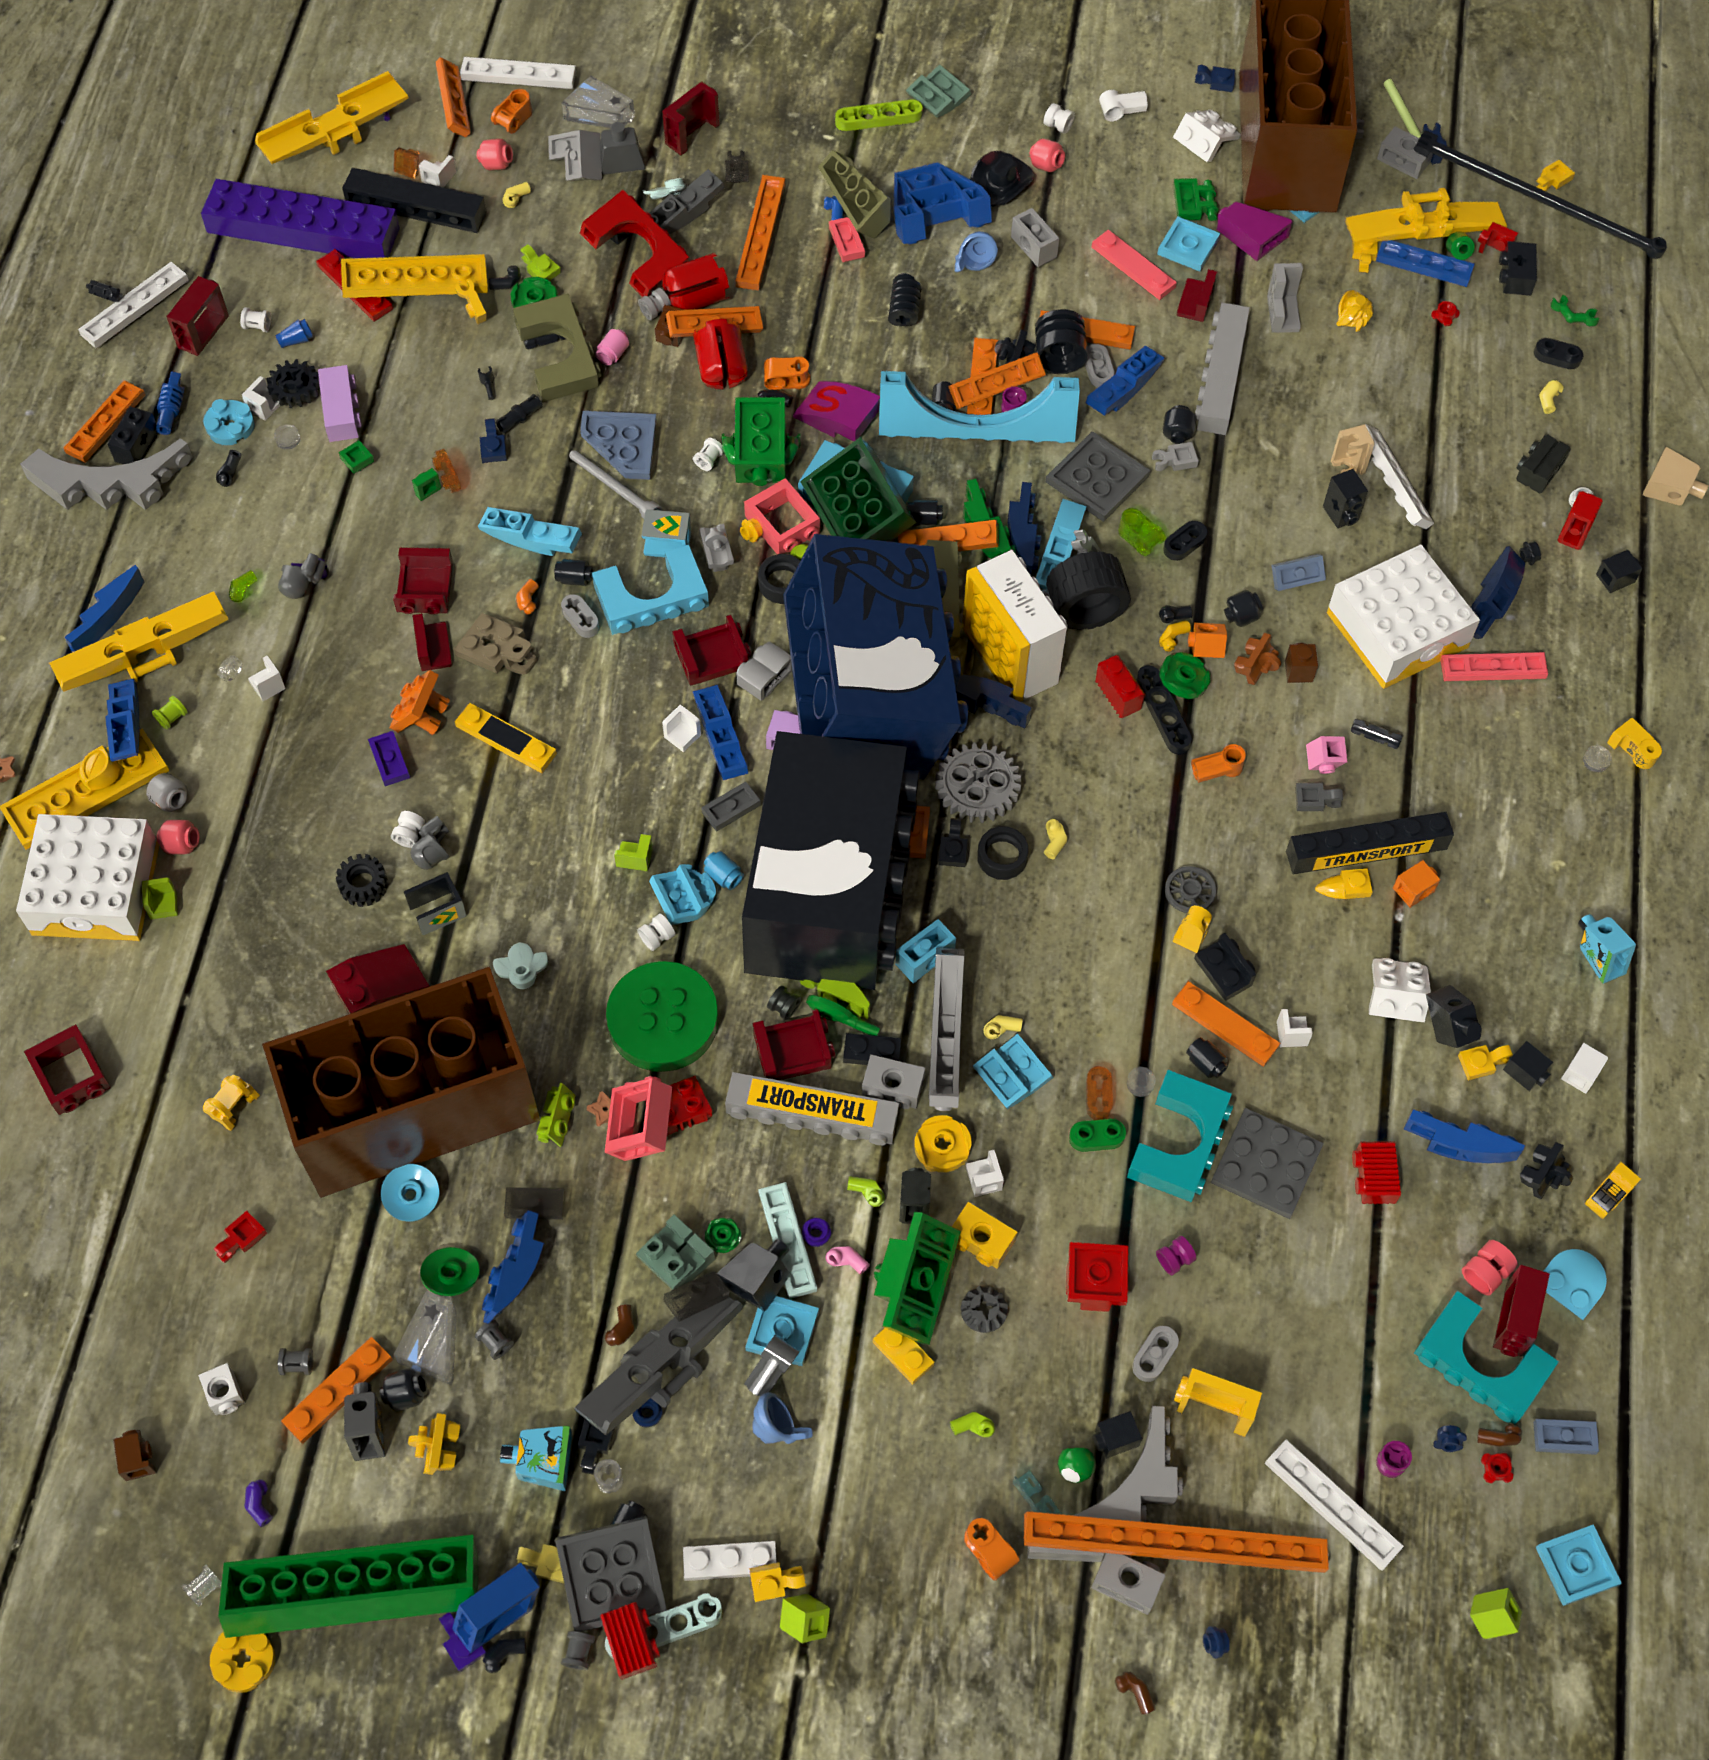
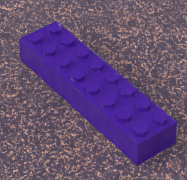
M215 179L201 211L207 233L327 254L336 249L342 256L351 258L389 257L400 229L396 209L222 179Z

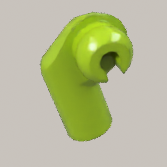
M849 1176L847 1190L862 1192L868 1204L873 1207H878L884 1203L885 1195L875 1180Z
M971 1412L949 1421L954 1435L969 1430L981 1437L988 1438L995 1432L993 1421L978 1412Z

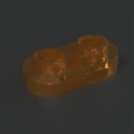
M445 449L435 451V457L432 458V462L436 472L441 471L442 473L440 479L444 489H449L451 493L460 491L459 479Z

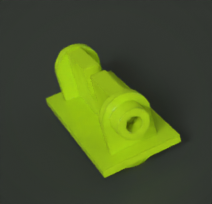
M560 1083L559 1087H552L547 1092L543 1111L551 1113V1116H541L536 1132L538 1141L548 1143L549 1139H551L559 1147H562L564 1137L568 1132V1122L571 1111L575 1106L576 1096L563 1083Z

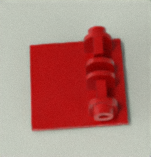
M696 1076L669 1085L672 1086L667 1136L678 1132L677 1125L683 1131V1122H687L688 1127L691 1128V1120L694 1125L707 1122L708 1118L712 1117V1109Z

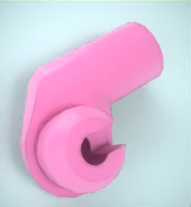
M850 1246L831 1248L825 1257L828 1264L832 1266L850 1265L860 1275L870 1265Z

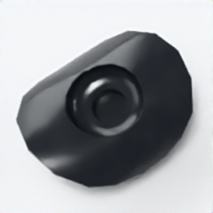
M990 151L983 155L975 164L970 180L985 189L990 196L991 207L1004 205L1015 198L1033 181L1035 175L1027 164L1013 155L1002 151Z

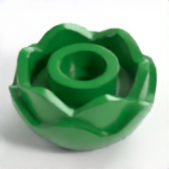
M730 1218L714 1219L705 1231V1241L713 1251L728 1253L738 1246L741 1240V1230L735 1221ZM722 1234L726 1235L725 1238H721L720 1236Z

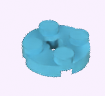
M215 400L212 403V407L206 412L203 420L206 432L211 440L221 445L237 444L236 440L243 437L245 440L251 435L255 426L249 405L236 400ZM227 420L234 421V423L230 422L229 425H225L224 422H226Z

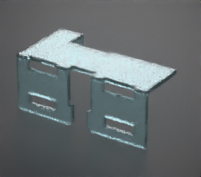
M1030 1471L1019 1479L1016 1476L1014 1477V1486L1034 1512L1061 1513L1048 1495L1043 1496L1041 1501L1036 1504L1029 1498L1033 1494L1042 1491L1041 1485ZM1028 1477H1030V1479L1036 1485L1034 1488L1028 1482ZM1047 1502H1048V1503L1051 1505V1507L1054 1509V1512H1053V1513H1052V1512L1049 1510V1508L1046 1506V1503H1047Z

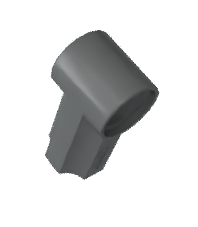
M775 1334L760 1355V1361L744 1385L756 1396H762L767 1392H771L781 1374H785L800 1351Z

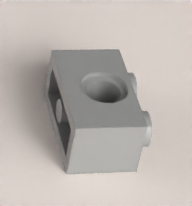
M1395 126L1381 143L1377 160L1418 179L1431 162L1433 153L1430 152L1428 157L1416 153L1414 147L1419 138Z
M1033 208L1013 217L1011 238L1037 267L1057 258L1059 237Z
M870 1055L862 1083V1096L899 1103V1108L909 1109L910 1107L916 1109L924 1082L925 1068ZM889 1081H896L900 1085L898 1087L891 1088L887 1086L886 1083Z
M1106 1553L1091 1588L1148 1615L1165 1574L1159 1572L1160 1568L1150 1562L1143 1561V1563L1131 1559L1132 1555ZM1124 1572L1133 1573L1137 1578V1584L1132 1586L1125 1584L1121 1574Z

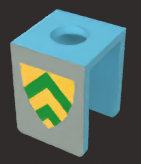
M646 510L641 534L642 538L645 539L644 555L665 557V551L688 545L691 537L690 513Z

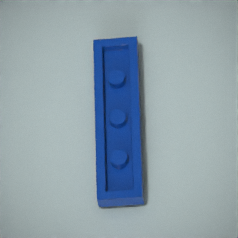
M1392 240L1382 241L1376 258V262L1465 287L1468 285L1474 263Z

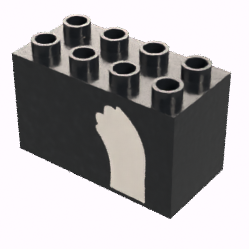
M782 731L776 732L742 913L744 973L800 981L811 980L816 983H820L821 979L855 983L858 988L875 990L878 969L893 971L897 943V923L900 924L902 913L904 877H907L911 848L909 844L911 832L914 831L916 797L919 781V770L905 769L907 747Z

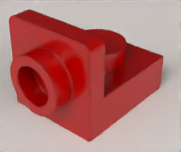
M1492 222L1488 230L1483 229L1479 236L1478 242L1481 244L1478 252L1483 254L1487 246L1499 251H1505L1507 242H1515L1518 232Z

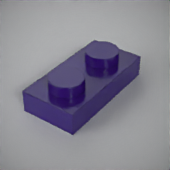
M393 731L368 739L384 786L410 778Z

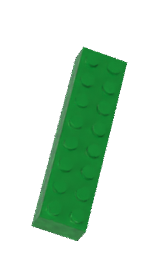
M474 1535L224 1562L218 1617L225 1638L457 1612L461 1603L478 1592V1553Z

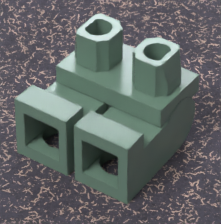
M674 1214L666 1222V1226L636 1253V1256L675 1293L681 1292L715 1261L714 1251L696 1234L693 1235L692 1230Z

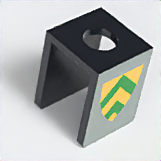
M448 872L404 891L410 910L450 893L454 899L416 917L422 935L467 917L462 900Z

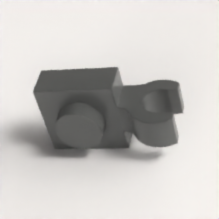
M1296 783L1297 811H1324L1325 805L1331 808L1341 807V801L1343 800L1342 789L1323 790V783Z

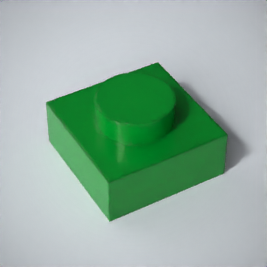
M359 440L338 452L340 459L353 474L374 462L373 455Z
M433 468L420 473L412 480L415 495L420 501L441 489L438 473Z

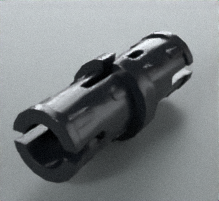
M532 394L524 402L512 406L507 414L495 421V424L503 434H506L520 422L524 423L527 421V417L542 408L543 404L538 396L536 397L535 394Z

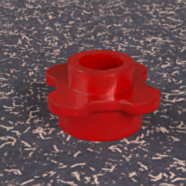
M1449 301L1439 303L1437 310H1433L1431 313L1433 319H1438L1445 326L1452 325L1453 319L1458 318L1460 315L1455 304Z
M1485 1453L1481 1457V1463L1485 1468L1483 1478L1487 1483L1492 1484L1494 1481L1509 1483L1513 1480L1511 1457L1507 1453L1493 1455ZM1496 1465L1500 1467L1499 1471L1495 1470Z

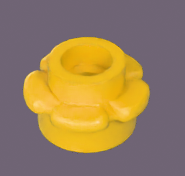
M754 518L742 521V527L740 528L742 537L752 543L756 542L763 534L760 523Z

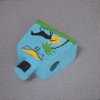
M1589 914L1581 918L1578 925L1584 931L1580 948L1600 981L1604 984L1625 975L1636 947L1635 942L1610 917L1596 921Z
M570 1426L522 1430L519 1446L502 1445L500 1463L516 1464V1475L521 1481L566 1491L573 1435Z

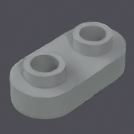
M1100 344L1089 345L1087 347L1085 367L1091 384L1099 387L1114 376V369L1109 353L1104 346Z
M1158 1326L1152 1330L1136 1354L1132 1364L1133 1372L1138 1379L1151 1382L1160 1376L1175 1353L1179 1343L1178 1335L1172 1328ZM1165 1340L1168 1346L1160 1347L1157 1341ZM1142 1364H1150L1152 1366V1370L1145 1371L1142 1368Z

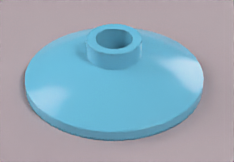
M407 1164L395 1168L386 1176L381 1187V1200L386 1211L401 1221L412 1222L425 1218L433 1211L439 1199V1185L435 1176L427 1168L417 1164ZM407 1191H416V1197L414 1199H407Z

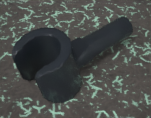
M488 366V373H481L479 368L480 383L485 385L488 399L494 400L492 368Z

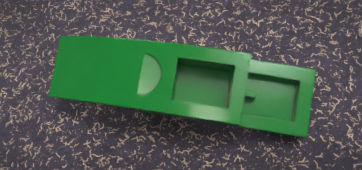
M977 479L967 480L966 498L968 502H964L963 507L965 523L996 520L998 523L999 547L981 550L990 559L1010 550H1013L1016 555L1014 546H1010L1008 542L1009 531L1007 526H1003L1000 516H992L990 507L986 508V496L983 487L979 488Z

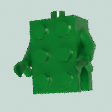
M735 397V433L730 437L725 436V433L721 434L723 452L728 462L735 466L736 483H753L756 486L778 483L785 479V467L792 463L798 448H800L801 434L798 433L797 436L791 437L789 433H786L785 397Z

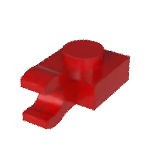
M246 1210L224 1229L228 1237L217 1244L214 1251L217 1253L216 1256L223 1263H226L233 1257L238 1248L244 1253L247 1252L267 1234L266 1229Z

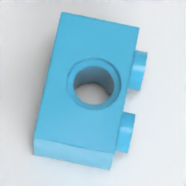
M937 919L896 950L895 965L914 983L935 967L936 948L955 949L956 937Z

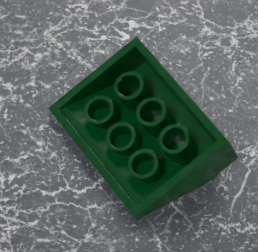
M861 437L800 481L831 536L888 541L896 538L916 523L873 448Z

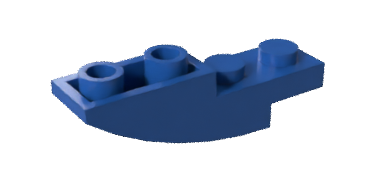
M1145 345L1119 365L1114 376L1090 393L1085 403L1104 416L1111 410L1117 412L1148 382L1163 363L1164 357Z
M1414 1109L1404 1127V1130L1430 1140L1427 1151L1444 1157L1473 1163L1516 1161L1525 1147L1515 1138L1492 1132L1485 1125L1470 1123L1466 1131H1464L1454 1123L1442 1122L1435 1119L1428 1112L1416 1111Z
M528 1210L521 1219L517 1218L513 1225L511 1235L515 1236L514 1243L509 1246L506 1258L498 1267H493L489 1275L488 1284L492 1286L490 1293L486 1294L482 1304V1310L485 1311L484 1323L489 1324L510 1305L526 1285L536 1267L544 1244L533 1240L538 1213Z

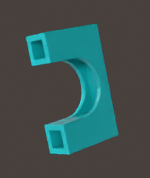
M1167 1070L1155 1105L1188 1117L1198 1128L1201 1143L1195 1150L1183 1155L1168 1154L1139 1143L1127 1178L1192 1203L1194 1194L1201 1195L1206 1179L1201 1177L1204 1168L1210 1170L1216 1155L1210 1152L1213 1144L1219 1146L1224 1129L1219 1128L1222 1119L1228 1121L1234 1105L1229 1104L1232 1094Z
M1457 1290L1414 1354L1418 1356L1422 1364L1429 1368H1435L1444 1374V1378L1450 1384L1461 1386L1468 1391L1469 1396L1474 1401L1486 1404L1492 1408L1498 1418L1515 1425L1531 1405L1559 1361L1533 1344L1511 1374L1495 1378L1477 1372L1465 1358L1463 1338L1482 1310V1307Z

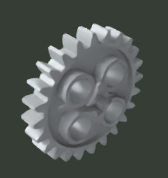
M973 742L972 749H968L963 744L962 752L954 748L952 757L947 755L944 763H939V771L936 772L937 781L935 789L939 790L938 799H943V807L951 805V815L959 811V819L961 820L968 815L971 823L975 817H979L980 822L984 823L985 816L994 821L995 813L1003 817L1005 809L1012 810V802L1018 801V793L1021 790V775H1017L1019 767L1013 766V758L1005 760L1006 751L997 754V746L987 750V744L984 743L980 749ZM977 765H984L986 767L978 768ZM956 778H963L964 781H957V780H955V779H956ZM992 784H1000L1001 787H994ZM978 797L980 800H972L970 798Z

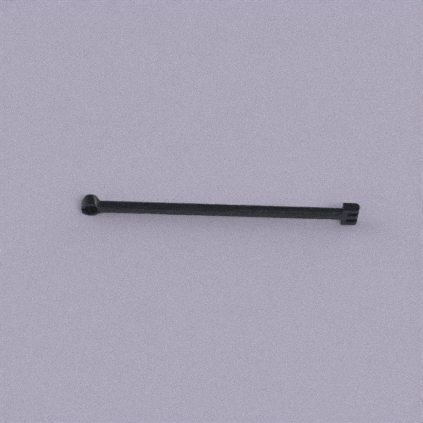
M1423 131L1414 147L1416 153L1428 157L1431 152L1646 251L1647 255L1653 259L1661 258L1667 249L1666 241L1661 237L1649 239L1437 142L1438 135L1432 132Z

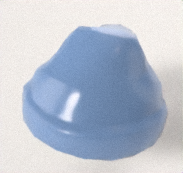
M980 231L967 236L959 249L958 255L955 256V272L962 271L964 267L972 271H979L989 267L997 257L998 248L994 238L988 233Z
M767 1392L759 1397L758 1403L754 1408L752 1429L753 1433L765 1444L781 1441L791 1444L796 1440L808 1439L813 1436L812 1428L794 1427L790 1411L779 1396Z

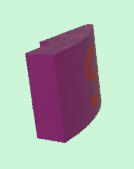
M819 381L795 411L793 418L833 438L840 434L855 441L880 411V396L845 383Z

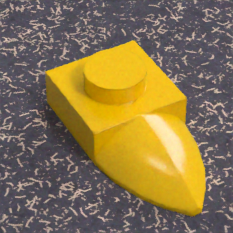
M1368 868L1341 870L1340 875L1329 877L1320 882L1315 887V891L1335 899L1371 897L1372 887Z

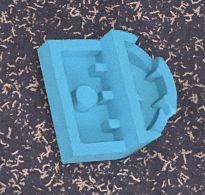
M687 864L679 865L677 870L673 872L652 875L649 881L671 925L700 919L708 911L716 894V888L710 876L705 872L700 874L692 870V865Z
M1578 1249L1563 1251L1556 1255L1544 1269V1272L1550 1273L1546 1293L1581 1320H1584L1605 1291L1607 1283L1605 1270L1599 1260L1586 1251Z

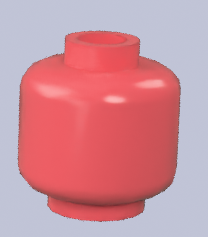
M503 139L484 140L480 145V149L477 150V159L486 170H504L513 160V151L511 146Z
M1040 139L1030 149L1032 165L1043 171H1056L1063 165L1065 160V152L1062 145L1052 140Z
M167 820L161 825L156 838L163 852L185 855L190 854L197 847L200 835L198 829L189 820Z

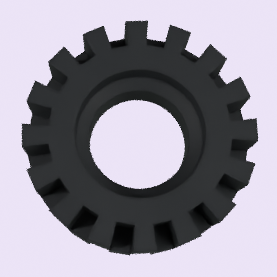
M356 854V860H353L352 856L347 858L349 863L346 864L343 861L340 864L342 869H337V886L345 901L348 900L349 904L354 906L355 902H357L358 907H363V902H366L367 906L372 905V899L378 902L380 900L379 894L385 895V888H388V879L382 863H379L377 858L371 859L370 855L365 854L363 859L361 854ZM367 873L372 876V881L364 887L352 885V879L359 874Z

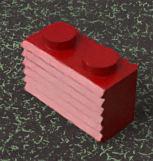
M1580 491L1557 541L1580 550L1602 505V499L1593 494Z
M1115 655L1099 662L1095 682L1101 687L1100 690L1106 695L1105 698H1108V702H1111V706L1114 707L1113 710H1116V714H1119L1118 718H1124L1141 710L1145 693L1120 656Z
M1360 1141L1357 1149L1353 1151V1167L1358 1168L1359 1177L1355 1179V1191L1357 1195H1361L1362 1204H1396L1400 1198L1401 1191L1395 1141Z
M633 1602L600 1615L621 1680L657 1667L655 1659L661 1656L655 1638L651 1640L648 1638L646 1628L650 1627L651 1624L645 1608L639 1609L638 1604Z

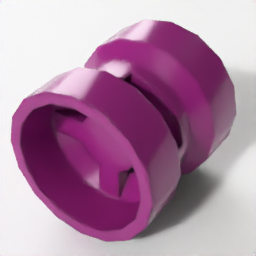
M1016 386L1007 388L1002 394L1001 413L1026 404V392Z
M1183 1236L1174 1239L1169 1247L1163 1246L1156 1251L1159 1263L1171 1276L1179 1272L1184 1264L1190 1265L1197 1259L1193 1247Z
M1401 1441L1388 1442L1376 1458L1378 1470L1388 1478L1400 1476L1412 1461L1410 1448Z

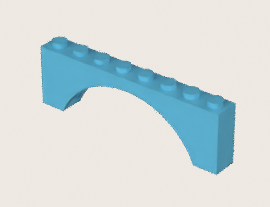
M881 371L879 435L887 437L910 436L912 438L935 437L937 439L959 438L962 440L972 438L988 441L1001 439L1009 441L1029 440L1034 442L1056 441L1058 443L1075 442L1080 393L1079 378L1054 377L1038 396L1018 408L998 414L972 415L946 409L929 400L914 386L906 372Z

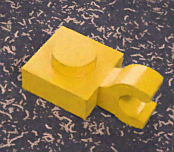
M1557 160L1542 170L1540 177L1536 180L1539 183L1536 187L1547 191L1552 185L1558 189L1572 181L1575 172L1561 160Z
M1352 242V259H1359V272L1368 273L1369 264H1371V261H1376L1378 242L1359 244Z
M467 280L469 289L466 291L462 290L459 284H456L457 294L468 301L465 307L469 317L475 318L477 324L485 322L486 312L477 292L474 290L472 280Z
M1487 1045L1460 1051L1458 1057L1469 1081L1494 1074L1496 1071L1495 1065L1507 1063L1509 1057L1513 1056L1509 1045L1501 1046L1489 1052Z
M777 1562L749 1568L755 1602L785 1596L784 1587L796 1589L806 1586L802 1566L781 1571L780 1563Z

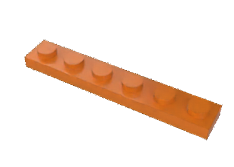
M762 175L735 281L737 288L759 291L785 188V178Z

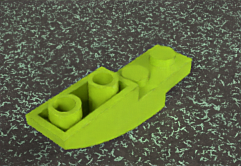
M821 979L820 983L811 980L800 981L806 988L814 989L817 987V996L845 1007L859 1018H869L870 1003L855 983Z

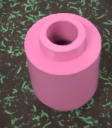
M611 329L597 346L596 357L600 362L605 365L617 362L629 346L626 333L619 329Z

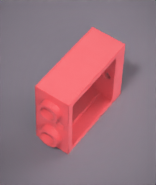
M786 478L744 502L745 517L748 520L754 518L760 523L763 530L762 537L776 554L789 553L795 546L811 540L814 534L820 533V518ZM789 502L805 521L780 535L764 515Z
M649 1076L645 1077L644 1080L627 1082L623 1086L613 1088L604 1153L623 1161H628L664 1152L666 1148L672 1086L661 1082L660 1078ZM647 1100L643 1132L633 1135L636 1104Z

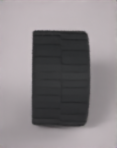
M1090 551L1071 556L1053 568L1046 579L1047 590L1054 610L1058 615L1064 617L1068 629L1083 630L1101 627L1120 617L1127 610L1131 602V595L1119 559L1110 553Z

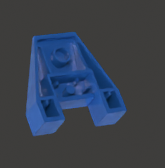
M937 162L894 173L896 234L903 244H914L919 240L926 239V226L963 218L969 227H981L986 223L992 222L990 196L985 189Z

